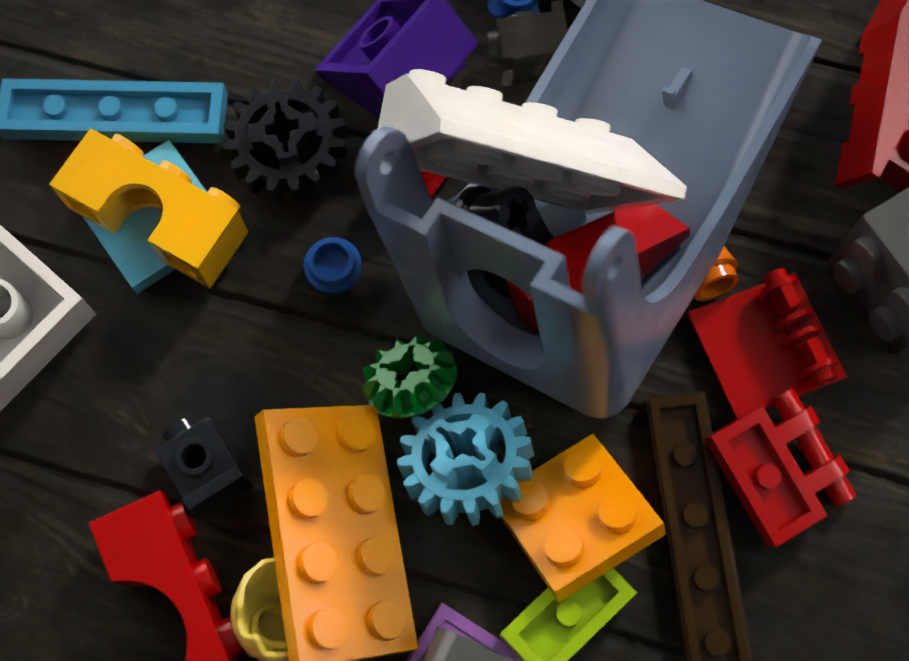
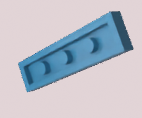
M2 78L0 89V137L2 139L81 141L89 129L92 128L112 139L114 134H119L131 142H166L170 140L171 143L223 144V126L226 118L228 93L224 83Z

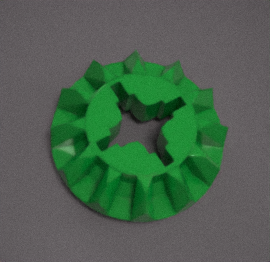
M419 333L410 343L405 344L396 338L395 348L388 352L376 351V364L369 365L363 369L366 384L362 387V390L370 406L384 416L391 418L417 416L431 410L448 396L457 378L456 361L452 352L447 350L441 339L428 342ZM416 365L418 371L409 372L406 380H402L401 383L397 375L406 374L410 366Z

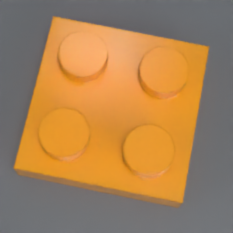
M591 434L533 470L532 480H517L522 494L519 502L510 500L507 497L500 500L503 512L500 518L558 602L566 599L666 535L664 522L594 434Z

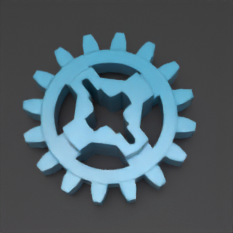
M454 393L452 407L444 409L439 403L431 409L433 416L428 420L420 416H414L411 421L417 435L401 436L400 444L405 452V456L397 459V465L403 478H406L403 484L411 500L419 498L418 502L424 514L430 516L440 507L445 523L452 525L457 519L459 512L466 513L471 525L474 526L479 524L480 510L488 508L497 518L502 516L503 512L500 504L502 498L507 497L510 500L520 501L522 494L516 480H532L533 472L528 459L534 457V450L530 437H525L527 431L524 420L521 416L511 418L508 403L501 401L490 409L485 393H479L474 399L473 404H465L461 393ZM501 440L506 446L503 464L498 462L496 457L500 452L498 444ZM432 452L436 455V458L430 464L433 472L429 476L427 464L429 455Z

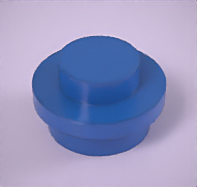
M336 237L325 238L315 243L308 250L304 259V272L310 285L317 291L329 295L341 294L354 287L360 279L362 260L357 248L349 241Z

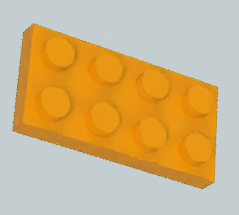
M370 405L262 410L254 418L289 661H358L417 650L418 644L378 412Z

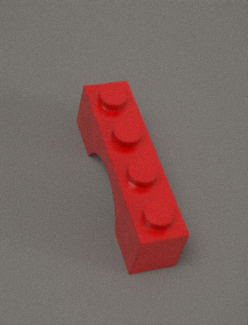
M159 490L89 522L111 582L128 588H157L175 604L182 616L187 634L185 661H240L238 655L245 652V650L233 633L230 616L223 619L214 596L222 592L221 586L210 561L207 558L199 561L191 538L198 535V529L191 512L186 508L183 501L176 504L175 500Z

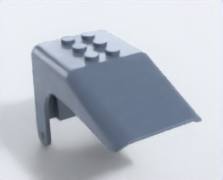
M586 0L525 103L532 102L552 106L558 110L557 117L572 122L579 118L604 121L611 125L610 133L633 139L687 186L684 200L656 205L690 228V236L641 280L634 235L632 232L619 226L610 228L598 241L588 260L582 282L584 295L570 289L564 255L455 206L460 193L446 201L438 197L433 201L428 193L407 136L402 131L391 126H382L376 129L366 139L359 152L355 168V178L365 206L423 327L436 338L588 417L606 419L618 415L629 404L719 257L822 39L794 32L703 0ZM469 183L463 190H465L467 187L480 185ZM488 188L491 192H501L499 190ZM534 200L543 221L554 238L613 212L588 214ZM482 270L510 281L533 298L540 336L519 319L513 299L505 297L491 287L485 279Z

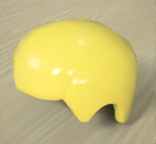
M274 558L262 559L244 574L231 604L230 620L233 633L247 654L251 657H256L259 661H289Z

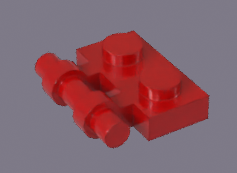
M793 387L771 398L782 417L778 424H773L766 410L761 406L754 408L704 438L767 547L781 545L828 516L815 493L823 488L835 507L843 505L857 496L845 476L850 471L840 454H832L816 427L821 422L811 405L804 407ZM793 439H795L811 466L804 474L786 446Z

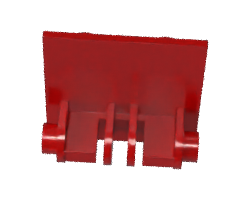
M779 268L766 274L762 278L764 283L687 312V316L735 419L754 408L763 406L766 410L774 407L775 405L771 398L791 387L794 388L798 397L847 378L796 273L787 274L785 268Z

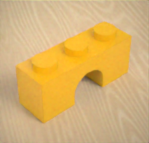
M90 128L49 183L51 188L69 209L113 234L117 232L125 219L136 210L146 207L162 209L161 220L147 239L162 262L204 286L211 288L248 234L246 225L239 213L240 205L228 194L217 188L211 187L208 192H205L191 184V178L182 169L168 161L163 160L159 166L143 157V151L127 138L114 134L112 139Z

